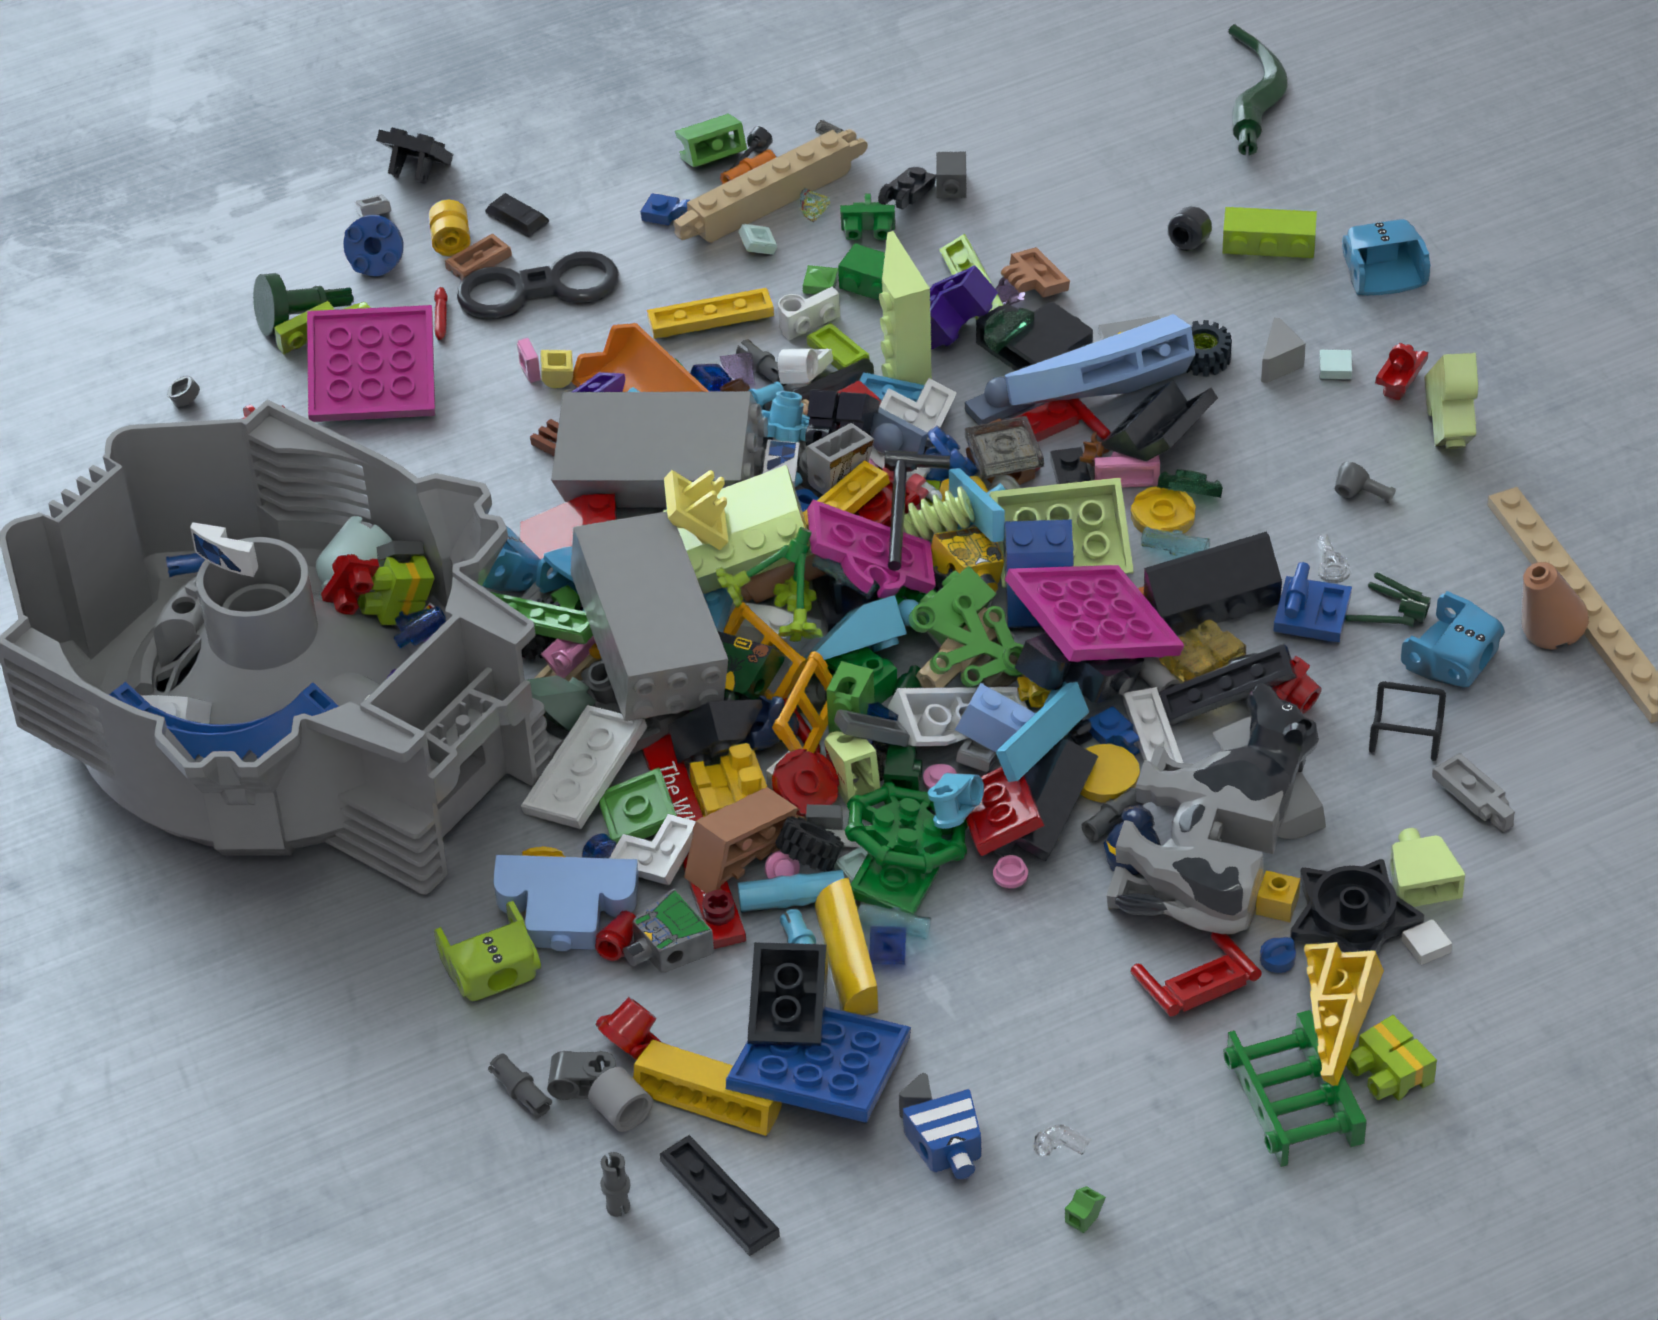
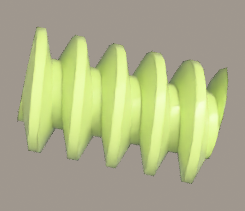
M962 486L957 487L958 497L954 498L949 490L945 491L944 502L941 501L937 494L933 495L932 506L928 504L925 498L921 499L920 510H917L913 503H909V513H904L905 532L919 538L922 536L924 540L928 541L933 538L934 533L946 532V529L948 531H955L958 528V524L963 529L967 528L970 525V520L974 523L975 516L972 504Z

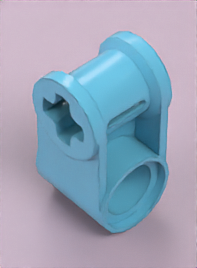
M945 773L937 784L929 789L928 797L934 804L936 815L933 821L937 828L945 829L960 825L969 813L981 803L984 795V783L980 775Z

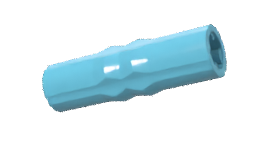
M843 870L811 874L798 873L792 876L781 875L771 879L738 882L741 912L772 908L785 909L791 906H805L815 903L818 895L825 887L844 878Z

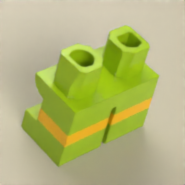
M412 556L410 563H399L394 558L386 557L384 566L379 567L372 577L374 586L371 590H375V592L359 596L358 604L362 614L377 615L381 625H413L423 612L426 604L425 601H427L435 578L425 556Z
M1391 1015L1359 1035L1358 1047L1351 1051L1346 1067L1354 1076H1359L1368 1070L1373 1074V1076L1368 1078L1367 1087L1377 1100L1393 1095L1400 1101L1405 1097L1408 1090L1419 1084L1423 1089L1435 1082L1437 1059L1417 1038L1414 1039V1035L1394 1015Z

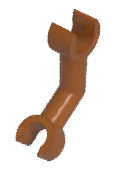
M1097 432L1091 435V442H1083L1084 453L1082 457L1080 456V462L1088 463L1092 467H1094L1095 458L1102 457L1103 454L1110 451L1104 449L1101 444L1102 442L1097 441Z

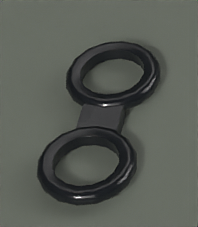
M592 251L573 252L559 258L551 267L543 266L520 270V274L513 269L501 266L485 267L475 270L463 278L457 287V301L463 310L472 316L484 319L501 318L511 315L520 309L527 299L548 295H556L562 300L573 303H590L604 298L613 291L619 280V270L610 258ZM578 265L596 266L606 274L601 283L588 289L569 288L559 279L563 272ZM489 280L505 281L516 289L513 297L506 302L496 305L481 304L470 297V292L474 287Z

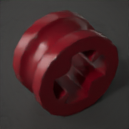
M714 890L704 896L702 901L703 915L708 923L724 925L734 918V899L729 892Z

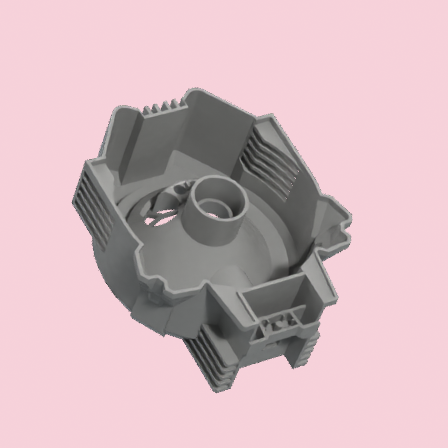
M267 399L244 419L135 424L121 427L112 432L106 439L105 455H103L106 471L92 465L88 468L91 481L81 475L76 479L79 495L65 488L61 492L63 504L55 500L48 503L51 517L38 512L37 514L16 518L2 528L0 531V547L18 620L0 635V663L17 727L45 741L51 747L59 749L83 762L95 781L118 804L145 822L172 835L212 846L224 856L293 855L295 848L326 842L418 893L425 895L429 894L448 875L443 837L506 773L534 786L551 761L547 758L550 755V747L546 744L548 742V733L544 730L547 723L546 718L542 716L545 713V706L542 702L532 698L531 684L524 678L521 650L535 637L534 622L482 587L508 539L507 527L502 517L488 514L492 506V499L486 483L439 473L417 478L403 466ZM352 516L362 517L361 524L366 525L370 529L374 524L379 526L393 541L423 542L424 554L420 556H425L435 577L427 601H425L424 609L431 603L441 612L443 617L442 626L425 643L422 638L415 635L409 629L412 625H381L377 615H363L360 607L353 615L342 614L336 611L334 603L322 600L321 592L323 589L316 572V560ZM192 523L225 527L228 539L253 542L258 569L254 577L225 570L205 560L197 573L177 575L169 578L166 557L196 553L190 527ZM410 560L400 561L399 563H410ZM190 646L178 660L172 662L178 654ZM200 649L190 673L181 684L175 687L181 670ZM393 669H397L393 674H391V675L387 678V676L390 674V672H391ZM170 677L165 692L157 691L158 682ZM124 682H127L141 696H180L210 702L212 706L209 724L218 725L244 723L269 716L290 704L313 682L338 707L314 716L305 713L294 716L291 733L258 759L252 751L243 761L234 751H212L201 762H196L167 728L165 717L137 709L109 694Z

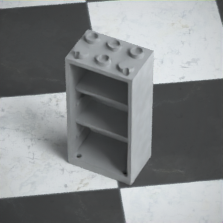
M751 391L563 392L551 481L565 502L581 495L615 493L616 507L667 508L664 477L671 470L691 482L712 470L714 472V479L712 481H716L719 477L724 478L725 484L723 488L758 476L760 466H764L765 450L762 444L763 437L768 436V419L764 418L761 413V406L759 403H756Z
M667 511L573 527L571 575L624 721L646 719L669 713L675 714L681 711L696 709L709 701H724L728 657L678 528L668 519Z

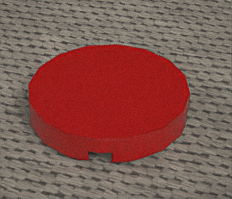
M797 749L788 752L775 765L772 774V787L775 793L797 807L796 815L806 817L807 805H832L837 800L840 783L833 764L824 755L818 752L806 751L807 749Z

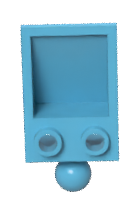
M895 595L853 609L804 658L807 659L812 651L820 653L823 659L826 660L867 646L872 647L873 652H877L899 644L898 637L907 634L905 626H911L909 623L910 612L919 603L915 600L907 599L898 605Z

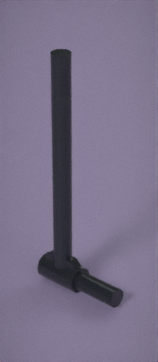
M885 450L884 468L894 471L888 568L890 570H899L902 563L907 472L917 470V467L950 469V456L921 455L918 452Z

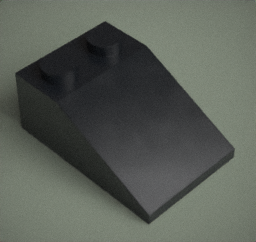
M754 942L748 1044L821 1046L827 996V944Z

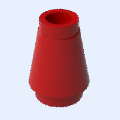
M621 911L618 916L598 932L595 948L604 959L615 961L625 956L623 948L631 944L633 938L632 922L636 916L632 912Z

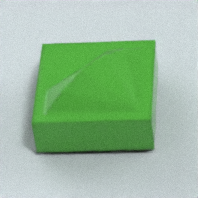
M808 265L802 285L803 293L816 295L830 287L835 289L838 280V268Z

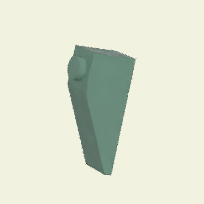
M558 675L527 679L531 684L532 698L542 702L545 706L543 716L568 732L571 731L586 706H594L596 700L587 693L589 687L574 677L570 681Z

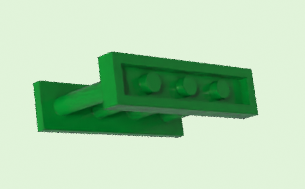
M1311 1010L1297 1013L1296 1028L1292 1030V1034L1243 1047L1234 1030L1228 1032L1227 1048L1223 1049L1226 1066L1229 1070L1234 1069L1264 1131L1266 1148L1269 1154H1275L1281 1167L1288 1165L1290 1145L1335 1132H1338L1340 1135L1344 1134L1350 1147L1365 1144L1367 1120L1343 1073L1338 1085L1334 1086L1325 1082L1321 1076L1322 1066L1317 1048L1319 1046ZM1294 1048L1297 1051L1302 1050L1306 1057L1305 1062L1256 1075L1250 1062L1254 1059ZM1306 1076H1310L1312 1079L1316 1078L1320 1085L1318 1090L1271 1103L1263 1089ZM1324 1104L1326 1107L1330 1106L1334 1113L1333 1118L1286 1131L1283 1130L1277 1116Z

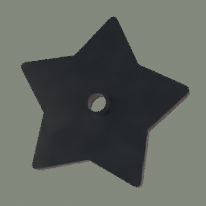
M1383 859L1364 866H1342L1330 871L1311 868L1300 869V882L1307 906L1291 928L1290 938L1294 942L1313 944L1337 942L1341 952L1376 951L1378 954L1385 940L1401 935L1403 931L1424 923V914L1396 895L1395 889L1389 881Z

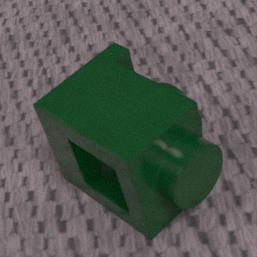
M894 744L888 745L884 783L892 782L896 787L920 791L919 780L921 781L923 762L922 760H917L916 746L908 744L906 747Z

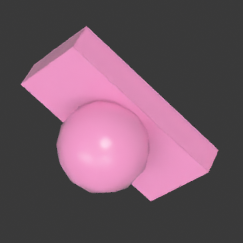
M1113 451L1111 457L1095 458L1094 480L1121 478L1122 488L1159 486V455L1146 462Z

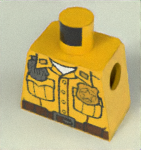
M977 527L934 534L931 544L933 566H938L937 570L940 573L947 574L949 568L961 573L966 567L970 566L996 593L1004 566V558L998 542H992Z

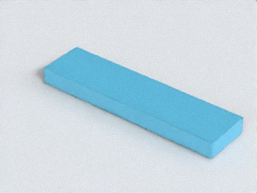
M960 468L949 469V491L956 498L958 497L957 487L962 486L972 504L975 516L973 524L992 542L1003 541L1005 539V510Z
M1077 682L1067 683L996 751L1008 782L1018 781L1089 713Z

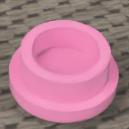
M946 764L932 765L924 771L923 783L929 791L945 773L957 774L956 770Z
M781 850L772 853L765 863V874L768 879L781 875L792 876L798 874L800 869L799 861L796 859L792 860L788 854H783Z
M1007 855L1000 858L994 866L993 878L1001 887L1017 888L1027 881L1028 868L1021 858Z

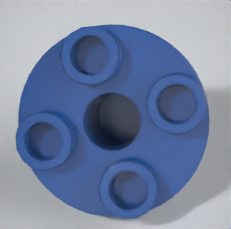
M367 215L355 220L346 229L343 247L345 256L355 272L369 276H380L390 272L398 265L403 255L404 243L399 229L392 221L379 215Z
M938 425L927 432L928 438L936 448L927 449L925 455L950 456V469L960 468L969 477L974 476L979 471L967 456L964 457L958 451L961 449L959 444L949 434L946 435ZM931 468L925 478L926 480L942 482L945 479H949V469Z

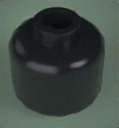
M1195 206L1183 208L1170 219L1167 226V234L1170 241L1179 249L1187 251L1200 246L1209 238L1212 232V222L1209 215L1201 208Z

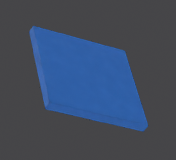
M825 1007L821 1046L748 1044L746 1042L726 1078V1089L867 1123L910 1039L911 1027Z

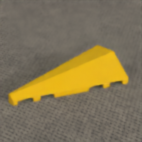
M1337 942L1305 944L1304 952L1307 958L1308 967L1306 968L1311 986L1312 1012L1319 1044L1317 1048L1322 1066L1321 1076L1325 1082L1334 1086L1338 1085L1384 969L1376 951L1341 953Z

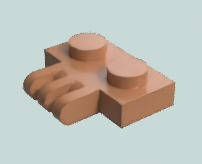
M1037 247L1011 254L1010 265L1005 266L1001 271V275L1008 279V282L1019 293L1035 289L1044 298L1069 290L1070 280Z

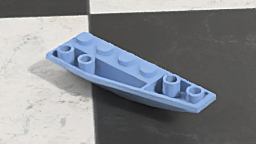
M1172 314L1006 374L1005 380L1009 402L1011 405L1130 393L1185 373L1196 355L1191 326Z

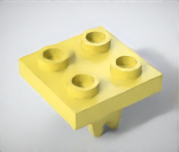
M671 470L664 477L668 519L674 526L684 528L694 534L702 543L710 544L721 550L728 543L724 509L727 505V498H717L725 484L724 478L719 477L716 481H712L714 479V472L710 470L694 482H691Z

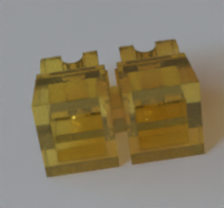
M1207 620L1201 623L1198 629L1193 628L1186 632L1185 637H1178L1184 644L1180 656H1164L1159 658V661L1172 674H1175L1185 682L1227 666L1228 661L1232 658L1246 655V644L1229 631L1222 632L1214 621Z

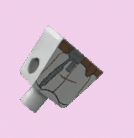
M850 423L808 445L807 469L810 486L824 495L864 460L869 463L874 438Z

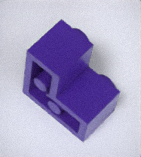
M975 265L934 283L930 288L931 350L941 345H951L959 337L958 331L962 325L975 316H978V318L982 317L992 309L993 305L991 303L998 294V291Z

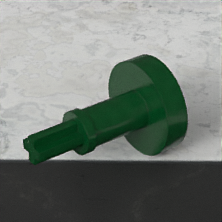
M277 273L258 275L253 289L256 320L261 332L265 336L275 335L274 327L288 321L289 315L302 314L326 301H329L333 307L351 306V303L354 302V296L350 287L324 290L320 285L313 288L286 290L281 276Z

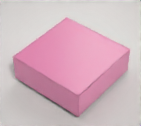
M529 338L518 340L519 364L530 383L541 380L538 356Z

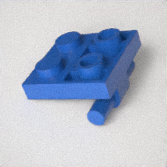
M1305 562L1298 563L1295 575L1293 577L1286 576L1274 620L1273 632L1340 642L1351 599L1352 586L1307 579L1310 570L1309 564Z

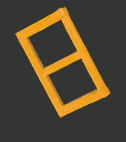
M742 602L738 608H734L723 633L735 636L744 619H747L764 635L761 644L773 646L774 644L793 662L776 692L773 693L767 689L764 694L770 700L775 696L785 699L796 684L807 663V659L796 652L760 619L746 603Z
M816 651L810 652L804 669L779 717L772 726L779 740L782 739L790 752L797 749H807L806 751L814 753L828 726L827 701L819 715L804 692L813 672L826 692L833 678L827 669L828 665L822 655ZM797 704L813 728L803 748L788 724Z

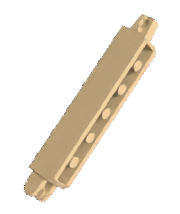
M852 129L838 134L831 130L688 201L687 212L674 221L675 235L682 241L700 235L704 240L712 243L740 229L742 224H750L847 175L851 169V161L866 152L868 143L863 138L857 139V135Z

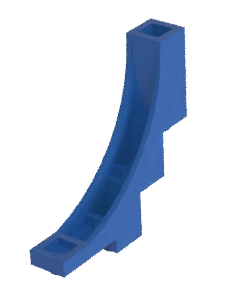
M124 682L109 694L137 709L165 717L167 728L195 761L200 756L204 759L212 751H234L242 761L252 751L258 759L291 733L294 716L304 713L314 716L338 707L313 682L290 704L269 716L244 723L218 725L194 722L168 714L150 705L127 682Z

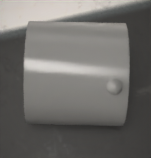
M614 1067L602 1073L594 1081L588 1094L589 1102L620 1132H626L638 1126L648 1116L653 1105L652 1097L622 1067Z

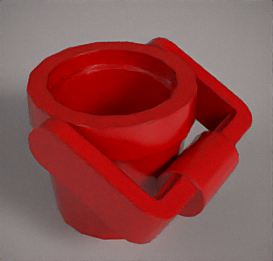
M1295 656L1292 663L1297 678L1272 688L1282 700L1296 705L1304 714L1315 704L1322 688L1306 673L1310 665L1300 657Z
M628 997L612 1014L601 1016L596 1021L597 1029L634 1059L640 1057L652 1040L661 1042L650 1032L657 1018L631 997Z

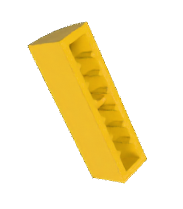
M849 877L831 883L820 892L815 902V912L823 943L827 944L828 962L841 1011L859 1015L878 1013L877 983Z
M656 1040L650 1042L634 1063L633 1079L653 1100L767 1136L771 1131L782 1106V1102L727 1090L726 1078L733 1065Z

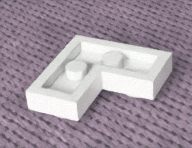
M929 378L917 402L888 388L879 407L928 432L937 425L941 427L957 392ZM927 437L925 446L930 448L933 443Z
M668 814L652 842L623 834L609 859H637L638 875L640 878L670 885L690 851L693 836L692 830L696 821Z

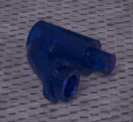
M439 605L408 615L402 610L399 612V616L394 618L401 633L393 638L400 649L409 643L416 646L431 637L446 622L445 614Z

